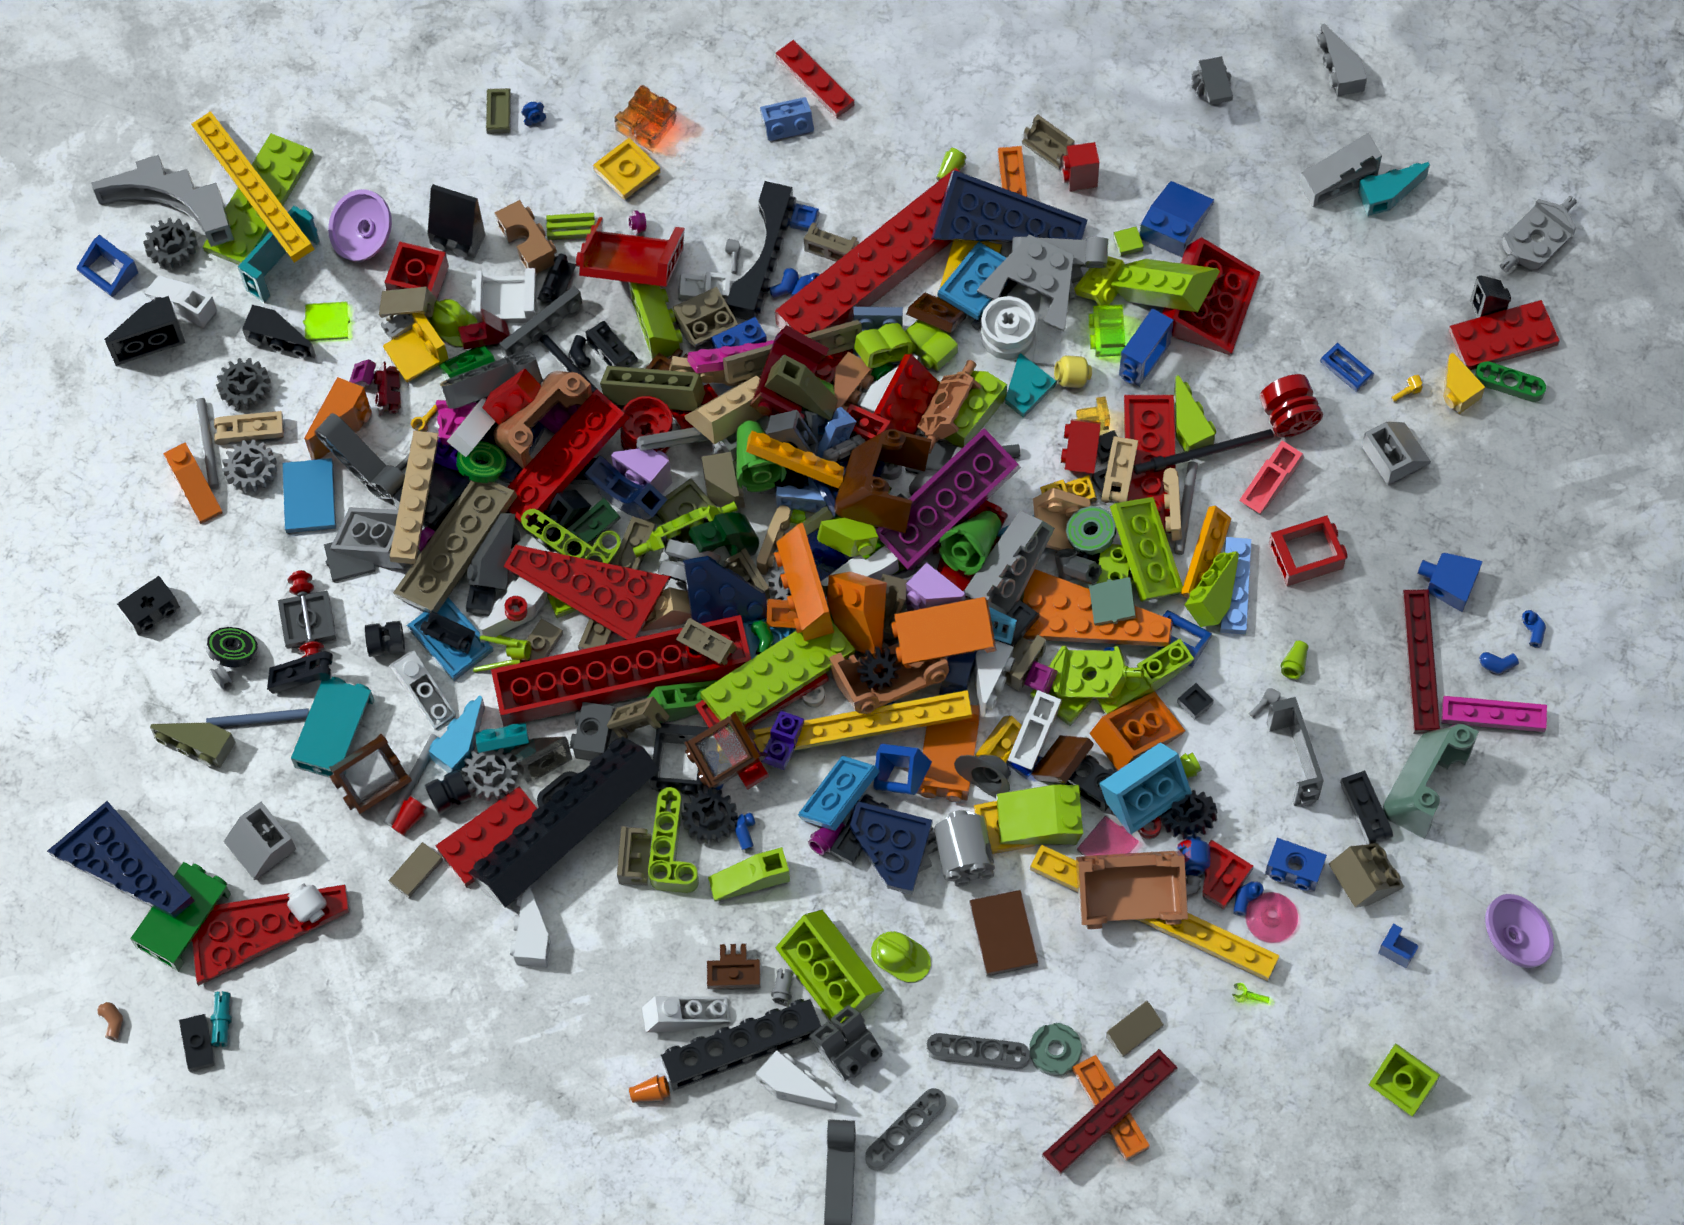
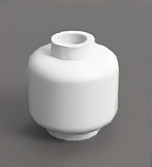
M303 883L288 895L290 899L287 906L299 922L310 920L311 923H314L325 914L322 910L325 908L327 901L316 886H306Z

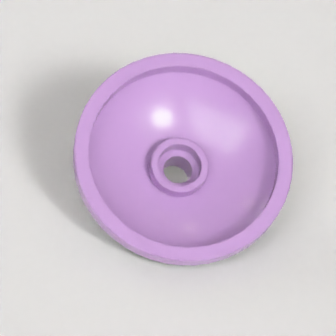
M365 189L352 191L342 197L331 213L328 226L329 239L334 250L343 258L351 261H365L378 254L385 246L391 232L392 217L389 206L379 194Z
M1504 894L1489 904L1485 915L1487 933L1495 949L1505 959L1520 967L1535 968L1550 958L1554 947L1552 930L1543 913L1532 902L1519 895Z

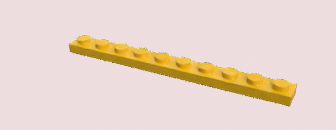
M210 111L191 123L196 133L292 261L295 263L315 250L213 113Z
M968 690L881 706L868 714L853 711L805 720L794 751L973 718ZM772 727L752 730L756 735L754 742L760 752L764 751L771 737L770 731ZM716 741L717 752L720 754L719 763H730Z
M1041 844L1030 865V870L1078 892L1076 860ZM1188 913V919H1181V924L1173 925L1166 924V920L1160 918L1136 919L1266 981L1269 980L1280 956Z

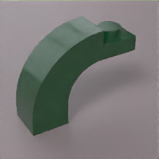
M738 512L717 514L713 521L691 527L689 535L699 553L725 546L730 556L741 552L745 548L749 555L752 556L756 554L759 547V538L744 514Z

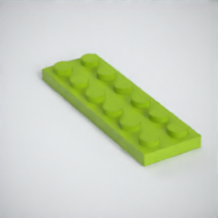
M270 133L253 161L252 166L283 206L314 153L310 148ZM237 188L225 208L234 240L211 247L208 239H206L202 247L207 253L240 265L264 239L269 229Z
M833 621L834 633L804 641L802 632L797 634V631L701 691L700 696L719 721L727 718L734 711H741L745 714L742 721L746 725L831 670L829 657L841 652L843 657L848 659L849 656L855 654V649ZM731 725L726 728L730 734L734 732Z

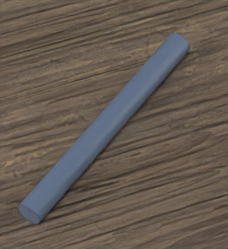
M309 708L206 718V723L225 727L307 719Z

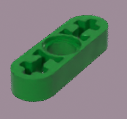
M1489 361L1480 363L1475 372L1476 378L1485 387L1530 402L1540 401L1546 391V384L1541 378ZM1485 370L1490 372L1488 378L1483 376ZM1498 374H1501V375H1500L1499 382H1497V381H1496L1497 375H1498ZM1506 377H1513L1517 381V385L1507 386L1503 380ZM1522 381L1525 382L1523 390L1520 389ZM1533 386L1537 387L1536 393L1531 392Z

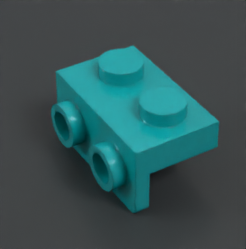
M526 723L511 724L497 729H485L475 733L478 753L490 750L498 752L501 748H504V752L508 753L530 748Z

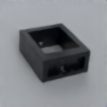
M660 723L661 728L656 729L653 761L660 771L664 743L684 744L707 730L708 727ZM709 739L699 744L700 751L705 760ZM699 769L696 780L660 777V771L650 779L652 790L657 792L664 788L672 787L684 795L694 796L698 793V790L701 789L703 791L704 784L698 776Z

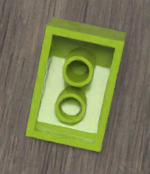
M1049 785L996 795L1000 844L1076 845L1083 835L1079 785Z

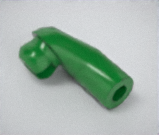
M762 620L754 622L751 625V632L760 639L756 650V655H759L772 646L774 635L768 623Z

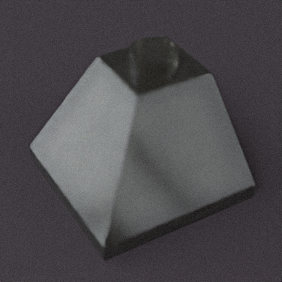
M565 736L532 738L529 740V743L516 745L514 749L510 750L513 761L517 763V768L527 784L572 760L569 743Z

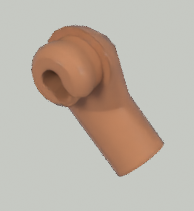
M105 1002L98 1006L97 1013L108 1022L105 1038L117 1041L123 1016L113 1003Z

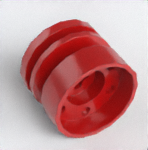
M1293 374L1282 377L1270 383L1260 393V402L1267 415H1270L1269 422L1273 426V431L1277 437L1287 438L1302 434L1317 425L1323 418V411L1318 405V400L1313 397V389L1305 375Z
M651 396L637 397L623 407L622 411L629 417L620 428L621 446L624 450L639 449L636 446L638 437L672 431V413L667 404L658 398ZM664 447L653 450L656 452L661 451L664 454H666L669 451L670 447Z

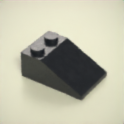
M432 184L427 230L430 245L439 250L446 249L452 251L460 257L468 256L475 259L486 235L478 198Z
M169 296L157 297L151 302L145 303L105 338L115 366L186 343Z
M434 462L422 528L429 527L436 532L470 483L469 476L465 474L463 476L457 470ZM403 485L393 496L396 510H399Z

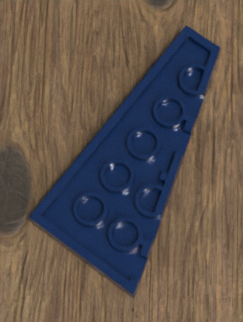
M954 170L949 179L931 240L1012 242L1014 237H1027L1028 235L1036 238L1082 240L1088 219Z
M108 801L103 803L47 850L52 857L173 918H176L195 901Z

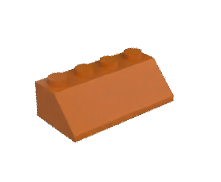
M800 523L776 542L778 552H775L774 556L777 566H783L785 572L780 576L784 589L789 588L791 596H787L790 611L796 610L798 618L793 619L797 634L802 632L804 641L832 634L834 630L804 524Z

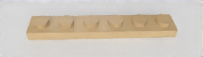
M413 431L390 552V562L416 564L439 440L438 433Z

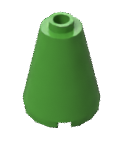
M749 420L743 422L737 428L736 479L740 488L744 486L747 487V491L761 492L775 487L774 482L779 479L782 482L786 476V469L781 465L746 452L747 441L751 431L766 434L758 422Z
M983 511L945 532L939 541L941 542L939 552L944 562L955 571H958V569L965 571L964 574L966 575L977 573L983 567L984 561H986L1001 529L999 517L991 511Z

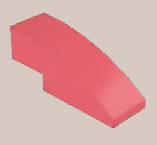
M1281 441L1270 459L1265 461L1239 501L1261 515L1304 459L1303 453L1286 442Z

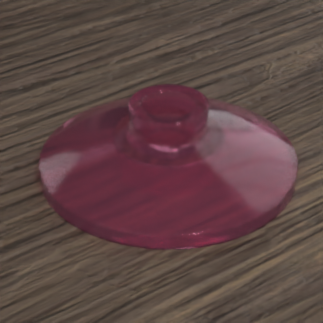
M1267 892L1249 903L1245 920L1249 931L1256 938L1268 943H1277L1286 940L1294 933L1298 923V913L1293 902L1286 896ZM1275 911L1277 917L1271 918L1268 912Z

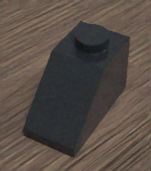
M1480 275L1476 277L1470 302L1479 318L1507 310L1509 302H1511V295L1509 290L1504 288L1501 280Z
M576 489L558 492L544 514L567 529L589 511L591 505ZM546 519L544 520V524L538 522L536 526H538L540 529L537 531V533L542 535L544 527L548 525L550 522ZM551 527L546 532L547 539L552 542L561 534L560 530L556 527Z

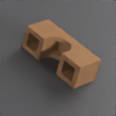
M518 200L494 212L497 225L509 243L519 238L527 239L524 243L517 246L520 261L525 268H535L536 274L555 264L554 254L557 253L556 247L551 240H546L543 227L540 223L536 224L534 222V215L528 206L524 207L522 202Z

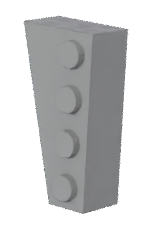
M1019 511L988 555L986 561H984L983 567L974 575L963 591L965 596L970 599L986 597L989 607L1006 615L1020 599L1055 528L1043 520Z

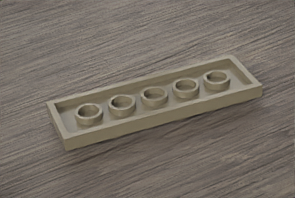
M470 481L416 559V564L411 566L393 592L396 598L428 613L431 611L437 613L468 569L473 556L499 515L506 513L517 498L516 492L496 482L480 483Z

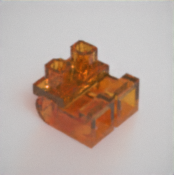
M641 85L628 102V107L623 112L619 111L614 117L615 129L632 140L635 139L636 143L653 152L674 125L677 107L669 103V100L659 97L651 92L649 88Z

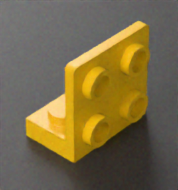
M421 313L412 314L415 323L412 325V329L383 345L384 351L406 382L417 378L449 359L444 342L425 315Z

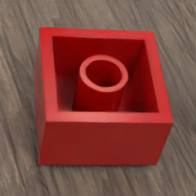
M399 241L384 282L386 291L427 287L437 300L449 268L446 252Z

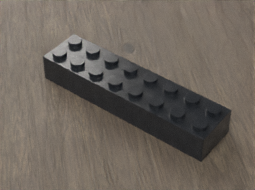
M623 736L614 740L602 755L593 758L590 765L584 771L574 775L567 786L556 791L549 802L537 808L532 813V817L524 824L518 825L506 840L497 843L493 851L485 858L478 860L474 864L473 869L468 873L485 895L506 908L657 774L660 769L644 747Z

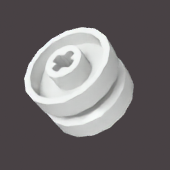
M1012 296L999 297L991 301L984 309L981 318V339L987 352L996 358L1009 360L1017 359L1020 353L1026 354L1032 347L1035 337V316L1029 304L1020 298Z

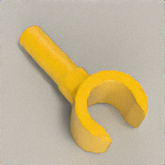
M1414 375L1408 378L1407 383L1409 387L1391 397L1393 402L1407 394L1420 393L1423 388L1420 376Z
M436 405L423 417L413 418L411 427L415 429L418 424L422 423L418 431L427 432V423L438 411Z

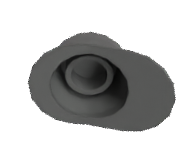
M962 755L956 758L954 766L958 774L988 795L996 797L999 793L1010 791L1008 778L1011 775V771L1001 758L994 755H981L980 757Z

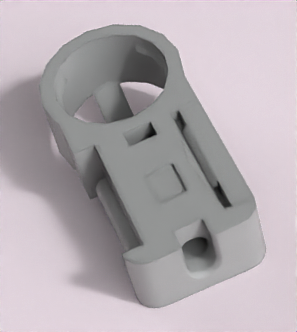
M401 314L385 324L382 322L381 327L390 340H393L412 329V325L415 323L410 314Z

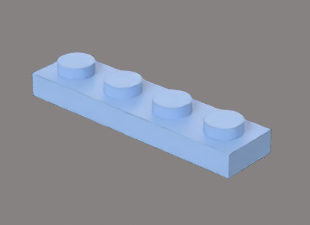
M1226 537L1225 553L1237 551L1239 558L1231 605L1221 620L1220 633L1246 635L1251 539Z

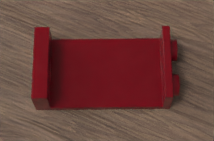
M786 325L775 337L750 407L756 409L760 414L769 417L793 410H798L800 413L802 406L765 387L770 370L783 355H786L805 365L815 374L818 364L827 356L829 348Z

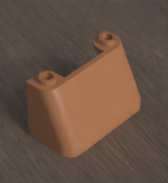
M565 371L551 372L540 384L541 388L534 401L495 428L493 433L495 443L522 469L532 460L529 454V449L533 445L531 429L558 402L568 410L573 405L582 406L592 395L591 384L580 374Z
M899 643L888 647L890 655L896 654V647H900ZM841 652L829 657L836 685L855 711L864 714L871 713L876 708L934 683H940L945 680L949 673V666L945 657L911 663V668L907 669L903 662H898L897 659L895 663H899L901 669L894 671L899 675V679H890L893 684L892 687H889L885 682L883 683V690H879L876 684L870 689L867 686V682L862 683L860 680L862 674L857 672V667L863 664L859 660L857 661L854 655L849 656L850 660L845 659ZM877 664V668L874 667V670L878 673L881 672L880 668L883 669L884 667L882 664Z
M1180 851L1076 857L1081 924L1087 925V929L1103 928L1102 924L1107 923V921L1160 918L1166 920V924L1173 925L1181 924V919H1188L1185 858Z

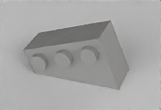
M1369 133L1317 164L1306 168L1301 173L1300 187L1312 207L1320 205L1359 188L1360 180L1370 175L1377 176L1382 154Z

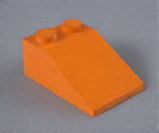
M337 377L304 437L311 460L321 459L331 452L314 432L331 413L340 417L355 433L361 429L364 423L368 422L372 410L364 387Z
M854 572L829 575L827 602L834 624L856 651L865 653V650L869 649L873 654L875 646H879L882 653L887 582Z
M1154 691L1102 716L1089 734L1116 769L1120 770L1158 743L1169 744L1182 735L1185 729Z

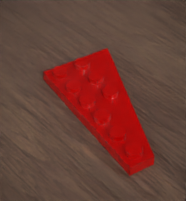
M515 545L503 566L627 640L637 638L671 579L670 576Z
M346 885L318 889L326 899L327 904L322 910L325 914L314 923H311L310 920L306 922H299L287 906L290 893L215 905L192 939L197 985L200 986L349 913Z

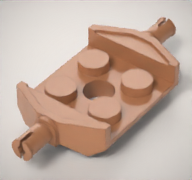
M967 360L961 372L943 376L917 426L927 438L932 439L930 454L938 440H942L959 430L953 421L957 418L964 400L968 397L969 390L980 389L981 387L971 377L977 366L972 360Z

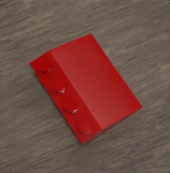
M1201 237L1186 246L1181 264L1217 268L1220 272L1198 312L1164 307L1162 314L1174 320L1172 336L1230 355L1236 344L1261 272Z

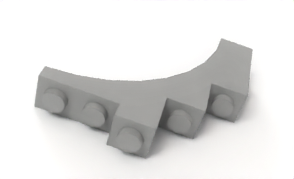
M159 155L136 161L137 169L91 183L99 205L118 200L132 199L164 203L183 211L196 221L204 231L211 247L234 240L217 183L195 189L188 169L166 175Z

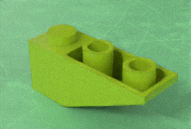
M1179 375L1176 376L1174 402L1175 436L1184 452L1214 444L1216 434L1214 424L1211 421H1207L1202 405L1199 401L1195 402L1189 384L1183 382Z
M1237 551L1218 554L1213 559L1211 567L1202 575V580L1191 591L1190 597L1184 604L1200 627L1218 625L1230 608L1239 558Z
M781 847L753 855L709 876L708 880L714 901L716 902L790 882V875L783 848Z

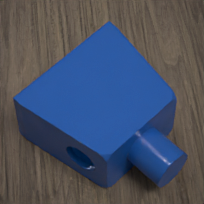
M1442 553L1437 565L1422 560L1417 574L1431 579L1428 586L1429 594L1463 612L1483 561Z

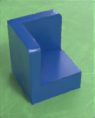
M1393 923L1381 944L1378 954L1407 968L1418 949V945L1401 936L1403 928Z

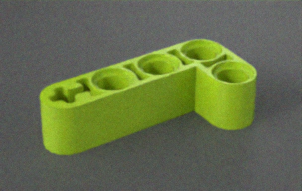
M536 509L526 510L521 517V523L526 530L564 555L572 556L568 553L567 546L570 542L577 541L581 544L582 551L579 555L573 557L589 560L591 556L597 555L602 558L603 563L608 564L621 544V539L616 532L605 531L599 536L592 547ZM536 513L538 515L537 520L544 524L545 519L550 522L544 527L542 535L537 533L540 529L538 526L533 524L529 527L527 525L528 520L526 517L528 514L533 516ZM556 527L560 530L561 537L558 541L552 542L547 539L546 532L549 528ZM604 536H615L617 544L613 549H606L603 546L602 539Z
M672 787L662 789L657 798L648 874L650 883L656 890L691 893L699 885L698 872L692 863L676 861L682 801L679 791ZM669 800H673L671 802V812H668L666 805L669 803ZM666 823L673 825L670 830L661 829V826ZM666 847L670 849L667 854L662 855L658 853V850ZM658 872L667 873V876L663 879L654 877ZM685 874L693 876L689 881H682L680 879Z

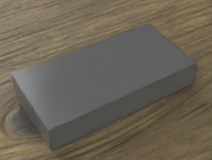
M1222 56L1199 60L1198 66L1209 105L1232 101L1233 94Z

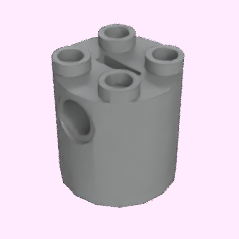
M958 810L949 813L945 820L935 825L934 830L945 880L953 881L955 886L961 887L970 884V880L973 879L986 880L994 877L993 870L995 866L984 816L966 810Z

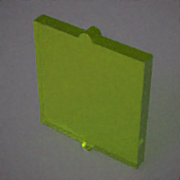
M348 302L305 304V320H303V325L305 326V338L308 341L348 339V323L351 322L348 317Z

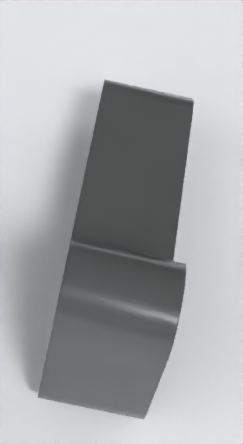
M522 351L447 379L440 386L448 408L453 409L489 396L493 390L524 368L539 384L543 382V378L536 357L530 351Z
M331 413L314 431L320 441L376 497L391 499L403 485L405 474L395 466L386 465L334 413Z
M828 1119L824 1225H852L856 1141L855 1120Z

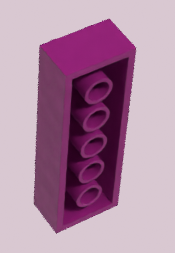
M983 428L909 498V500L913 501L906 533L878 527L876 529L878 538L908 570L912 571L941 544L939 541L945 532L963 523L1006 483L1021 466Z

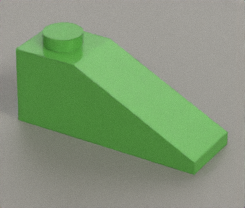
M718 680L655 687L647 698L653 696L670 716L667 721H660L659 723L674 722L699 714L695 704L703 700L700 692Z

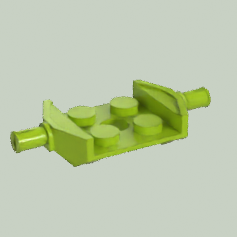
M734 501L721 508L708 505V507L701 506L658 526L655 531H652L646 543L633 548V551L638 558L650 551L653 552L664 548L666 544L663 536L666 535L667 539L673 538L681 534L680 528L687 525L691 528L703 524V518L706 516L709 522L713 521L715 515L736 512L738 508Z
M1062 646L1052 660L1051 665H1048V667L1058 671L1052 686L1055 694L1063 698H1116L1121 693L1125 681H1128L1129 678H1144V668L1128 667L1118 646H1114V651L1068 650L1066 646ZM1096 671L1095 678L1089 681L1085 680L1087 673Z

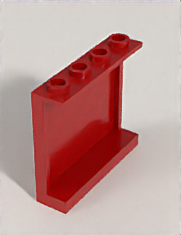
M599 217L596 224L592 225L590 234H587L586 243H582L581 252H577L576 266L579 267V276L666 287L683 252L685 228L675 227L669 240L602 232L603 217Z

